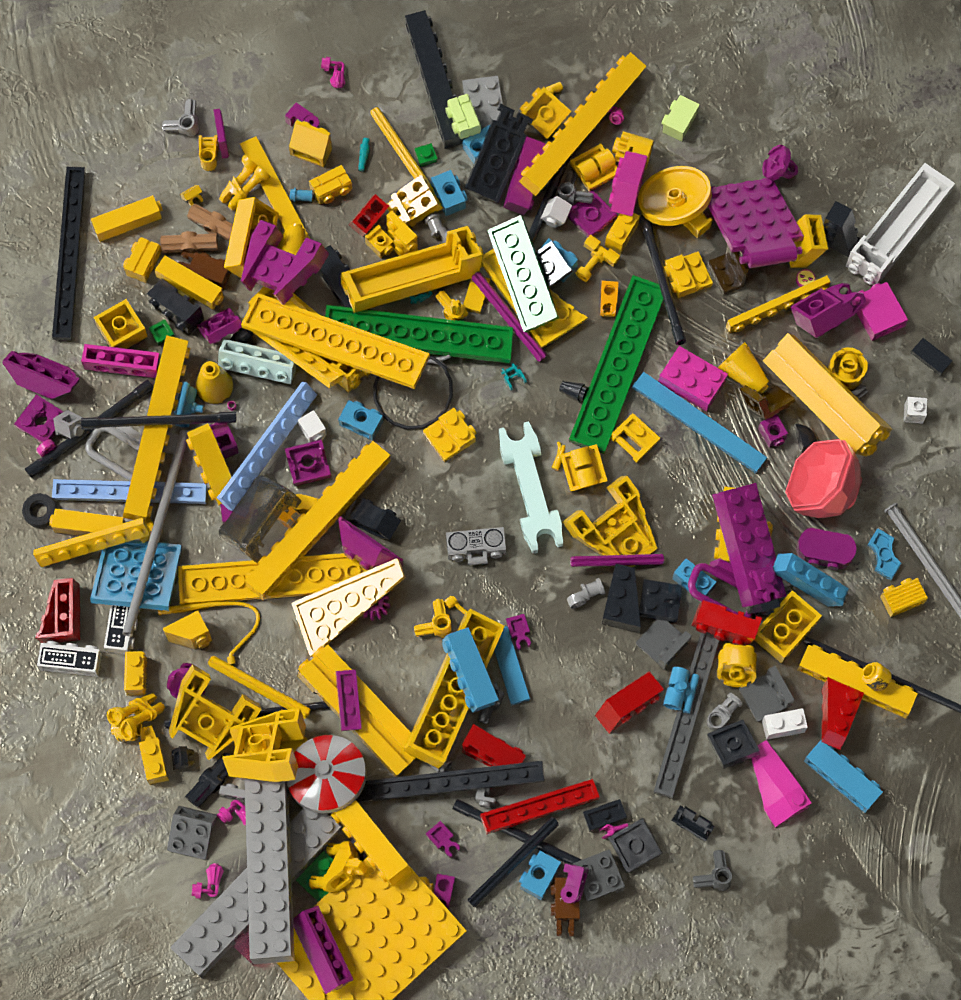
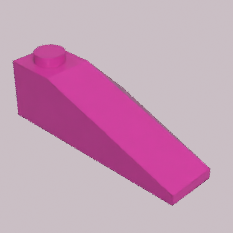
M765 740L757 745L760 755L752 757L751 760L757 777L764 811L776 828L808 809L811 801L768 741Z

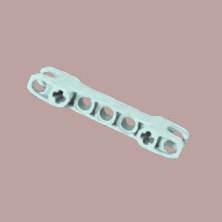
M528 421L524 422L525 436L521 440H511L504 428L499 429L500 453L504 465L513 463L528 515V517L520 519L524 539L528 543L532 554L538 553L537 538L540 535H551L557 547L563 546L562 523L558 510L548 512L533 459L541 456V449L538 438Z

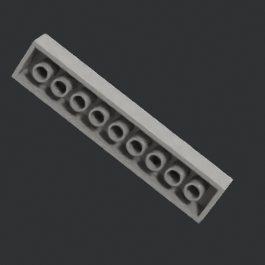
M245 778L250 960L253 964L295 961L289 789L287 781L271 782Z
M304 808L290 822L292 883L326 849L328 844L332 843L342 832L341 826L327 813H316ZM247 868L170 947L201 979L249 929Z

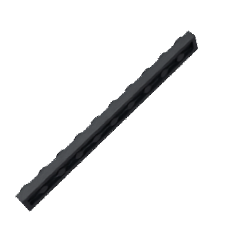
M66 167L52 330L53 340L72 341L85 167Z
M543 761L368 780L365 782L364 788L356 801L361 803L545 782Z

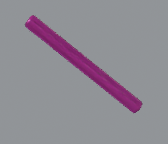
M476 272L472 276L473 282L507 324L513 327V331L537 361L544 360L547 356L544 350L529 332H523L518 318L480 272Z

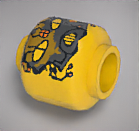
M873 662L864 667L862 680L868 687L874 691H882L890 685L892 675L885 666L878 662Z

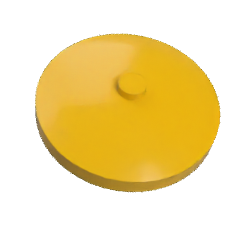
M689 166L670 167L655 173L643 184L639 191L638 203L643 216L650 222L663 226L679 225L693 220L707 208L711 201L712 188L708 177L702 171Z

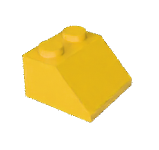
M199 611L163 628L169 642L191 649H203L212 641L209 630Z

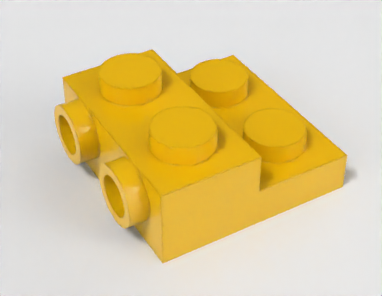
M543 86L541 89L538 87L532 93L534 98L529 103L525 101L520 110L522 114L533 119L531 125L548 139L570 114L571 110Z
M393 211L389 212L386 215L387 233L394 240L395 252L401 256L418 251L417 235Z
M699 251L684 257L681 254L664 262L663 267L666 277L670 279L671 291L676 293L678 298L713 285Z
M455 408L440 416L438 421L423 430V434L444 462L476 442L475 435L477 433L472 425L467 426L464 422L466 420L461 410L456 411Z

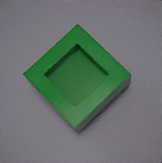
M432 143L414 148L420 167L437 162V156Z
M165 319L149 327V331L158 346L165 342L166 335L175 337Z

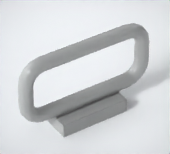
M131 427L94 429L85 444L87 454L97 462L131 481L132 473L97 453L93 449V444L101 432L106 431L139 450L142 434Z

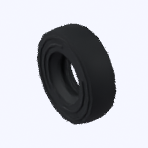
M33 494L23 503V517L33 527H47L50 525L51 514L54 515V511L57 509L56 503L46 494ZM37 504H43L47 507V512L42 517H36L32 513L34 506Z

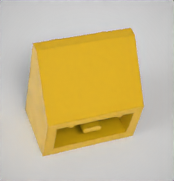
M296 120L289 144L290 155L324 168L332 151L331 134L324 128H316L308 122Z

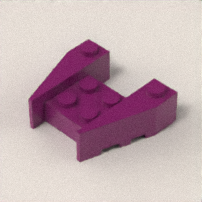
M260 220L251 235L241 282L250 292L256 283L274 290V296L284 305L294 296L293 293L301 285L304 286L308 282L307 279L313 273L316 274L321 269L329 253L322 243L309 238L304 240L296 255L281 250L277 247L283 238V234L276 225Z

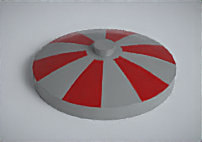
M334 735L318 736L306 741L294 752L298 764L296 779L287 781V785L293 798L303 808L316 813L336 812L353 803L362 792L367 776L366 764L359 749L349 740Z

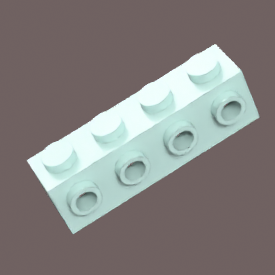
M227 339L223 340L219 349L218 365L226 370L287 384L292 383L296 373V364L279 351Z

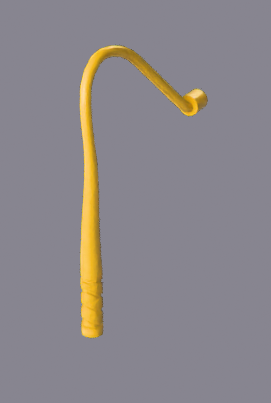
M204 602L171 606L169 611L158 610V615L217 606H244L253 610L256 614V623L253 629L229 653L227 662L230 665L236 664L233 654L254 634L260 622L259 611L254 606L244 602Z

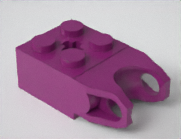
M840 283L826 290L819 289L792 305L791 310L796 325L817 338L854 316L863 307L866 299L864 293L852 292L848 283ZM846 287V293L840 294V290ZM860 296V302L857 305H853L852 301Z

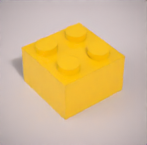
M127 299L94 317L98 329L110 347L127 349L148 337L145 327Z

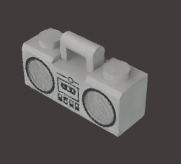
M504 527L446 532L448 560L453 562H461L468 557V565L488 564V556L500 558L502 555H506ZM474 555H483L481 557H472Z

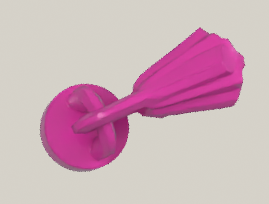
M327 56L322 58L321 69L328 72L330 68L334 69L330 79L331 86L336 89L343 88L346 84L344 63L331 61V57Z
M612 106L608 111L611 112L609 119L615 125L621 124L624 120L623 110L620 107Z
M233 800L228 809L221 807L218 810L217 816L222 822H230L233 819L231 813L234 811L240 817L243 824L246 825L245 805L239 800ZM237 804L241 807L240 810L236 808Z
M213 863L206 869L208 878L207 889H202V883L197 882V884L192 886L191 896H195L197 899H201L202 893H208L210 897L217 896L220 879L224 873L222 866L218 863ZM211 885H215V892L211 890Z

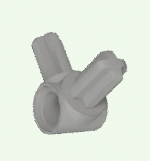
M192 99L186 100L185 114L178 120L163 121V131H179L180 134L190 137L195 136L199 132L198 117L195 115L196 101Z

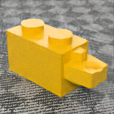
M152 726L140 728L141 742H139V747L149 785L168 781L169 777L159 738L156 737Z

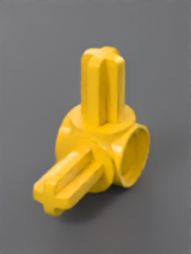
M440 291L436 295V299L444 307L443 314L446 319L461 321L468 316V312L460 300H451L445 291Z
M443 599L433 601L435 616L432 622L414 626V632L417 637L434 634L435 636L445 638L446 635L452 633L450 615L446 614ZM441 624H446V625H447V626L444 627V628H440V627H439Z

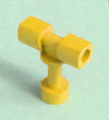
M592 235L586 239L583 245L591 251L592 258L585 267L580 266L575 272L576 276L584 282H587L592 276L590 271L597 262L602 263L605 261L614 267L621 256L611 248L606 250L600 245L601 241Z

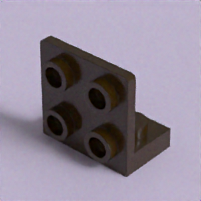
M728 245L724 255L708 261V265L723 295L744 287L748 272L747 265L740 264V251L732 253Z
M746 385L740 388L746 407L764 420L772 418L776 413L796 402L795 397L778 386H774L761 395L755 389L752 390Z

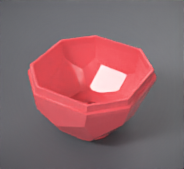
M845 440L813 442L796 459L785 491L795 512L809 517L828 518L842 515L854 505L862 483L860 463L854 450Z

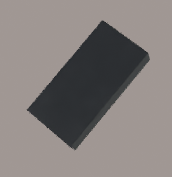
M924 338L911 351L912 355L939 376L953 361Z

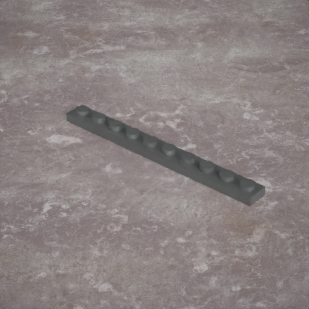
M708 632L700 634L690 667L689 683L692 674L700 676L691 712H683L685 704L683 701L681 710L677 711L653 791L655 794L671 799L674 795L719 640Z

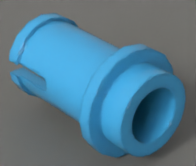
M294 187V189H290V200H293V202L295 200L312 202L313 190H298Z

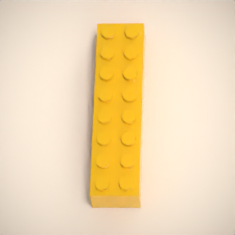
M469 609L464 615L457 631L469 627L484 666L487 668L505 626ZM448 653L403 750L438 769L445 763L469 709L465 702L466 696L464 691L458 686L457 674L451 669Z

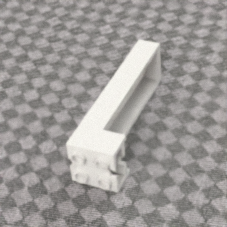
M924 163L868 235H864L852 249L846 264L848 270L853 274L864 276L863 280L869 285L880 283L949 196L955 183Z

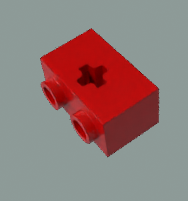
M376 194L373 195L349 223V226L363 237L387 210L389 205Z

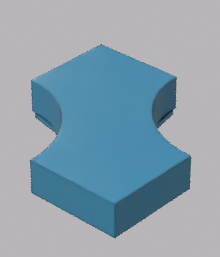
M877 528L867 546L876 555L877 565L874 571L891 581L902 563L893 554L892 543L894 537Z

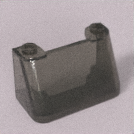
M260 475L253 480L251 487L227 521L219 528V538L255 563H258L262 558L259 548L264 547L261 541L283 511L288 513V507L290 506L297 508L302 500L283 485L264 475Z

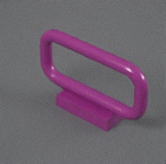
M721 558L711 561L710 564H697L693 568L688 581L690 594L701 602L704 600L727 607L700 593L696 589V582L699 573L706 571L737 588L731 564ZM727 607L728 611L738 614V612ZM746 610L744 616L752 618L754 613L748 614Z

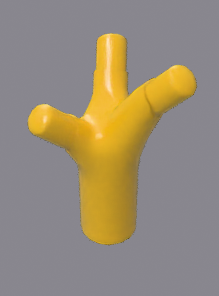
M557 442L558 451L551 467L555 471H558L562 463L560 455L564 454L566 448L565 445H561V442Z

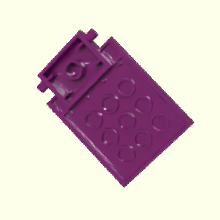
M763 178L761 180L711 187L712 197L708 207L731 252L741 251L743 256L739 258L740 264L747 263L749 268L796 261L797 255L802 254V248L796 247L794 242L802 241L804 235L774 181Z

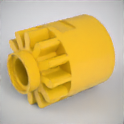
M623 131L621 138L616 137L612 153L616 154L615 161L619 163L620 157L624 158L626 151L646 155V170L654 140Z

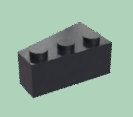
M837 201L834 202L823 224L827 246L849 257L852 249L860 241V238L857 237L858 228L854 226L856 221L853 210Z
M161 279L147 293L148 304L154 310H160L162 312L161 315L167 321L171 320L174 322L175 327L181 333L185 332L190 335L197 328V325L204 321L201 306L198 303L195 305L191 304L188 296L179 294L178 290L164 279Z
M620 564L615 565L602 625L640 633L641 625L635 568Z

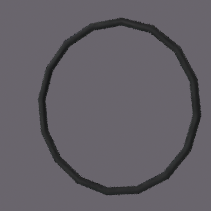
M430 355L429 359L434 360L443 368L449 380L450 395L444 410L435 419L423 425L406 426L394 422L383 413L377 400V383L380 377L376 376L373 384L374 402L381 415L392 425L404 429H423L438 421V418L448 410L453 397V380L446 366L434 356Z

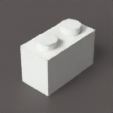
M803 708L765 715L762 720L766 740L805 733L808 728Z

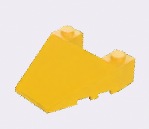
M627 475L619 477L606 487L617 504L594 522L590 521L583 510L575 511L562 522L573 538L600 555L651 554L657 549L650 525H648L645 516V510L639 498V491ZM624 565V566L635 567L636 565Z

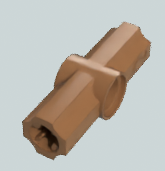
M197 204L191 206L187 214L189 220L202 226L209 234L217 233L220 237L230 241L232 223L228 222L218 212H210Z
M186 231L181 233V235H166L160 238L162 253H182L185 251L195 254L198 251L218 250L217 233L197 234L196 232Z

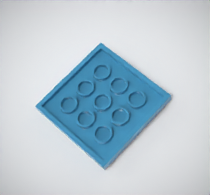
M133 540L102 549L90 598L91 603L130 607L149 541L142 544L139 540ZM158 543L140 608L169 611L182 545Z

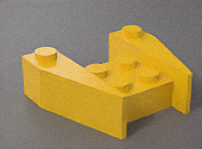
M192 664L181 681L169 734L173 739L178 730L206 745L208 749L205 755L210 760L233 741L229 730L230 727L256 719L262 709L259 703L243 694L232 711L202 695L211 678L208 673Z
M300 708L280 710L230 727L229 730L235 744L234 755L223 756L222 758L228 775L230 777L271 782L295 780L298 764L292 748L280 749V744L284 741L304 739L306 724Z

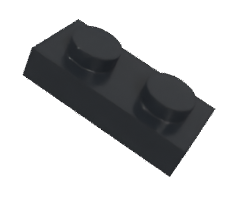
M776 599L748 606L746 609L748 614L755 613V616L774 613V608L780 607L779 600Z
M620 799L582 813L589 832L602 828L607 824L611 825L627 819Z

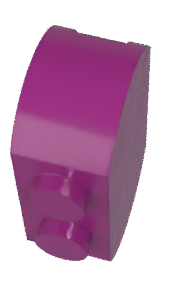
M808 528L800 535L796 551L798 557L812 566H826L829 570L836 571L844 569L851 564L856 554V544L850 535Z

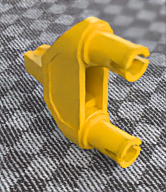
M343 841L341 844L329 843L326 847L327 854L329 856H336L324 877H310L309 886L312 889L318 888L326 892H337L349 884L355 875H364L367 866L360 861L354 844L351 841Z

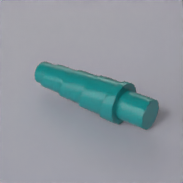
M363 138L362 144H360L358 171L361 172L365 170L370 151L369 138Z

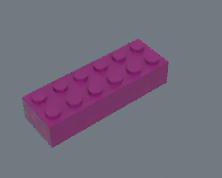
M753 483L712 494L742 608L764 603L763 589L758 590L752 571L770 565L774 566L776 554L757 484ZM776 575L778 584L773 585L774 589L779 592V598L785 597L787 595L783 580ZM770 593V599L774 600L772 594Z

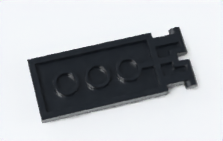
M501 103L497 108L500 111L497 120H492L464 187L495 203L500 201L527 136L524 134L527 124L531 125L533 122L532 118L520 112L517 113L516 118L513 117L515 110Z

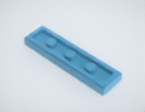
M505 626L494 652L512 706L529 701L530 697L508 627Z

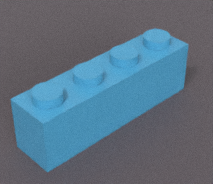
M793 553L777 555L773 566L777 576L827 607L843 606L849 588Z
M469 627L446 635L442 646L445 653H448L450 657L451 669L457 674L458 686L464 691L467 707L471 708L473 713L494 705L499 699Z
M820 740L806 756L804 762L866 813L883 791L880 790V785L873 780H868L860 768H854L849 764L850 761L846 756L839 755L834 751V747Z

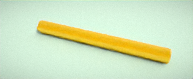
M378 107L372 109L371 116L413 178L416 179L420 175L426 178Z
M216 656L210 657L208 665L286 709L300 708L304 719L309 716L310 708Z

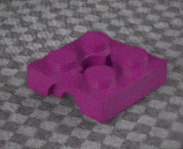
M227 308L199 323L197 327L203 337L212 344L220 342L228 334L238 332L239 328L242 327V322L237 315H234L230 308Z
M36 394L14 423V426L23 433L26 432L33 436L39 443H43L55 436L53 418L63 413V411ZM47 417L45 424L36 425L38 418Z
M322 440L285 448L294 487L331 478ZM310 458L314 461L310 467L302 465L305 459Z

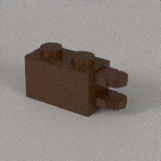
M185 251L182 252L181 257L191 261V263L187 264L179 261V264L216 284L224 291L231 274L229 270L224 268V259L212 258L207 253L200 254L195 252V254Z
M555 878L554 883H551V896L555 897V904H551V916H555L557 936L562 934L561 921H569L568 933L569 936H574V921H579L580 902L566 903L561 898V890L565 887L567 878Z

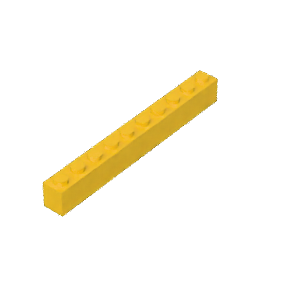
M631 52L626 57L624 55L621 56L616 62L618 67L616 69L612 67L606 74L608 77L606 81L602 79L595 87L597 91L595 93L591 91L585 98L587 103L585 105L580 104L574 111L576 113L575 117L570 116L564 123L566 127L563 130L559 128L554 134L555 140L552 143L548 141L542 148L544 153L542 155L538 153L531 161L533 163L532 167L527 166L522 171L521 175L523 177L519 183L536 196L646 68V65Z
M166 335L147 416L171 415L172 410L176 411L178 400L175 399L176 393L180 394L182 382H179L180 376H184L187 366L183 365L184 358H189L191 349L187 347V340ZM172 425L144 426L122 518L131 520L143 518L146 521V517H151L153 506H149L151 499L155 500L157 488L153 487L155 481L159 482L161 470H158L159 463L163 464L166 453L162 452L163 446H168L170 435L166 433L168 428L172 429Z
M374 441L362 448L361 454L357 459L353 458L349 462L346 471L340 472L337 475L335 483L325 488L322 493L323 496L319 500H314L310 505V510L306 514H301L297 519V524L293 528L290 527L285 532V537L272 546V551L259 560V565L256 569H251L245 576L246 586L263 601L391 462L390 454Z
M304 736V739L281 742L280 749L292 748L294 753L308 740ZM356 800L346 808L330 814L337 824L341 822L344 826L342 830L348 838L352 837L356 841L354 846L360 853L364 851L368 856L365 858L372 868L376 866L380 871L377 874L384 883L388 882L392 887L411 872L408 864Z

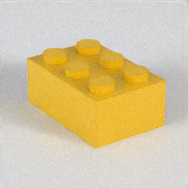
M791 591L780 603V607L776 608L774 613H771L759 626L754 641L782 664L817 625L822 615L794 591Z

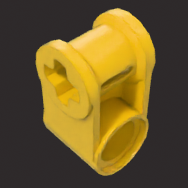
M199 135V158L201 167L205 171H212L217 167L219 149L217 135L214 137Z

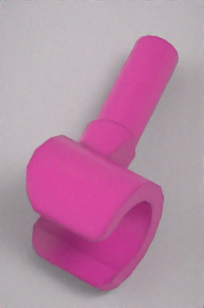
M610 824L605 825L600 831L605 830L607 835L602 838L607 839L615 832L626 828L628 824L614 827Z

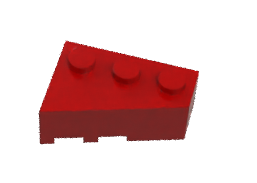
M73 578L54 580L47 600L48 605L45 614L42 615V623L35 639L41 643H47V641L58 643L79 641L80 584Z
M703 600L698 605L691 626L695 627L698 632H708L714 635V638L718 640H727L732 642L733 645L746 646L755 640L762 618L756 616V619L745 617L744 612L738 611V614L728 611L727 607Z
M649 671L606 699L595 717L610 734L622 724L627 723L635 714L638 715L643 712L647 705L650 703L653 705L661 699L660 694L664 689Z
M827 677L822 688V742L840 750L848 735L864 692Z
M475 724L472 725L462 744L463 754L488 767L524 763L526 760L523 750L515 746L511 747L504 740L491 735Z

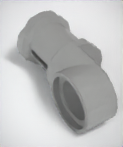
M432 214L428 216L424 222L426 225H429L432 238L440 237L442 242L446 243L447 231L449 230L443 227L440 215Z
M597 578L592 583L581 584L582 591L572 594L567 598L570 608L575 609L584 605L586 601L590 600V597L598 594L604 595L605 591L601 580Z
M728 693L727 699L721 705L719 704L708 716L707 726L714 731L722 728L732 717L731 714L734 710L742 706L741 700L736 695ZM713 716H718L721 719L719 726H714L711 723Z

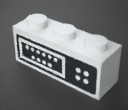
M111 605L104 649L107 653L125 655V652H130L131 649H134L135 638H133V634L130 637L122 634L130 607ZM138 619L136 620L135 627H134V630H133V631H136V630H137V627H138Z
M47 641V643H41L37 666L41 671L98 677L102 653L97 647L86 645L83 648L73 643H67L65 646L59 645L58 642Z

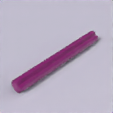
M663 554L570 557V565L572 567L615 566L616 564L653 565L664 563Z

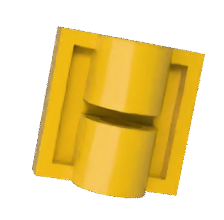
M602 144L570 160V165L589 192L615 177L617 170L615 158L611 151L607 148L605 149Z
M597 444L560 455L570 492L607 482Z

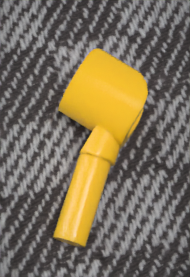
M450 596L444 601L449 610L455 606L464 615L467 613V610L460 606L454 596Z

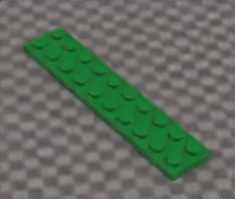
M632 275L573 427L569 442L582 447L597 444L599 453L605 454L663 302L659 284Z
M326 305L325 317L429 354L450 355L452 357L510 363L513 327L373 310H363L354 313L352 308Z

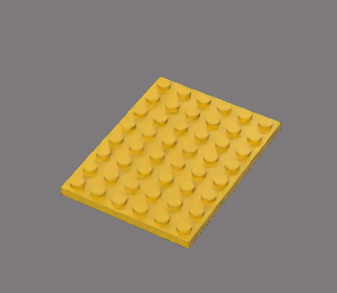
M365 859L363 863L367 866V870L364 875H355L349 884L337 892H329L315 905L319 906L353 980L342 988L325 994L295 929V961L278 962L277 964L308 1000H394L459 940L467 930L410 866L411 872L391 887L388 882L384 883L377 874L380 871L376 866L372 868Z

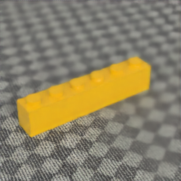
M808 645L797 671L824 683L827 677L864 692L863 700L905 719L909 715L918 694L909 686L896 684V681L891 679L890 685L884 690L874 691L864 684L862 680L863 669L857 663L852 661L846 662L839 655L834 653L828 654L816 645Z

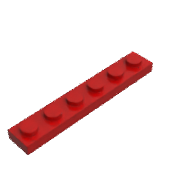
M593 779L481 813L480 818L487 835L599 800L600 796Z

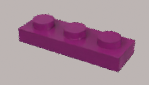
M356 669L336 671L341 731L361 730Z

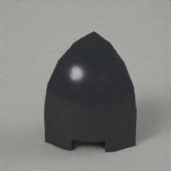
M802 424L794 425L800 452L803 453L813 442H817V438L813 430L808 426Z

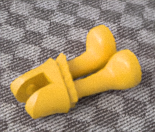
M246 155L241 160L244 165L242 172L237 178L233 176L232 182L229 180L228 185L219 197V200L224 204L235 195L228 204V208L232 211L237 209L238 200L246 199L248 193L258 183L266 181L271 177ZM252 173H254V175L247 182V184L244 187H242L241 185L248 179V177Z
M152 693L130 701L129 706L109 709L107 711V719L113 726L121 723L119 728L120 735L125 740H131L136 735V727L144 721L154 720L164 711L165 705L159 702L151 707L150 705L157 699V696ZM131 714H135V716L125 719Z

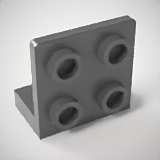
M657 619L637 640L636 645L660 667L665 669L689 644L692 636L687 631L682 634L668 621Z
M776 666L769 668L765 675L755 679L752 684L749 682L747 686L739 688L757 722L762 721L765 715L776 714L792 706L794 698Z
M178 806L172 818L167 851L206 859L211 830L216 823L217 814Z
M610 849L573 863L574 865L589 869L583 890L587 901L614 891L616 893L624 891L625 885Z

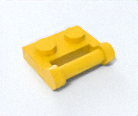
M633 413L612 433L610 438L627 451L636 463H639L660 441V437ZM623 432L642 448L639 452L620 436Z

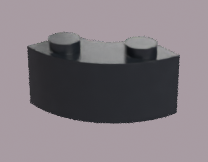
M367 498L356 499L344 516L347 521L358 528L387 540L391 539L401 522L396 517L397 514L394 511L379 508L373 505V502Z

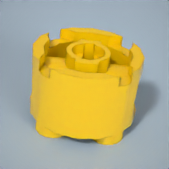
M845 347L833 354L828 369L849 390H854L862 383L868 369V362L859 350Z
M731 643L723 646V649L718 654L717 677L719 680H724L723 684L731 687H745L748 682L751 681L752 684L757 677V654L754 652V647L751 645H733Z

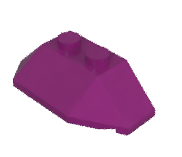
M11 351L2 362L17 385L50 399L70 392L80 380L70 367L38 354Z
M339 517L342 547L346 557L351 560L356 559L360 562L359 565L367 571L394 559H399L403 567L402 558L346 521L343 517Z

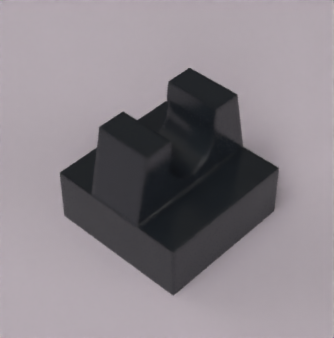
M179 746L172 750L173 770H182L195 766V761L188 760V756L193 755L194 750L188 749L187 746Z

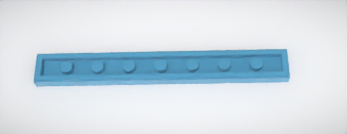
M645 372L634 383L632 387L634 390L755 474L767 460L765 455Z

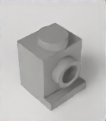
M69 410L53 418L56 435L62 434L70 439L75 436H81L85 430H81V418L83 417Z

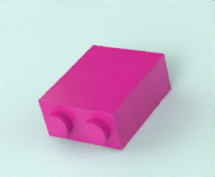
M887 282L883 284L877 283L867 291H859L864 293L866 302L857 312V315L871 341L905 327L908 319ZM860 296L852 301L853 305H857L860 302Z

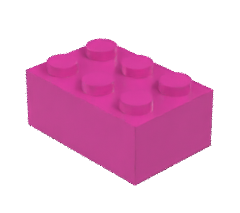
M626 151L624 158L620 157L612 183L613 189L609 198V203L612 204V212L629 216L633 215L642 185L647 161L646 155Z
M679 346L660 374L658 382L707 412L726 383L728 374Z

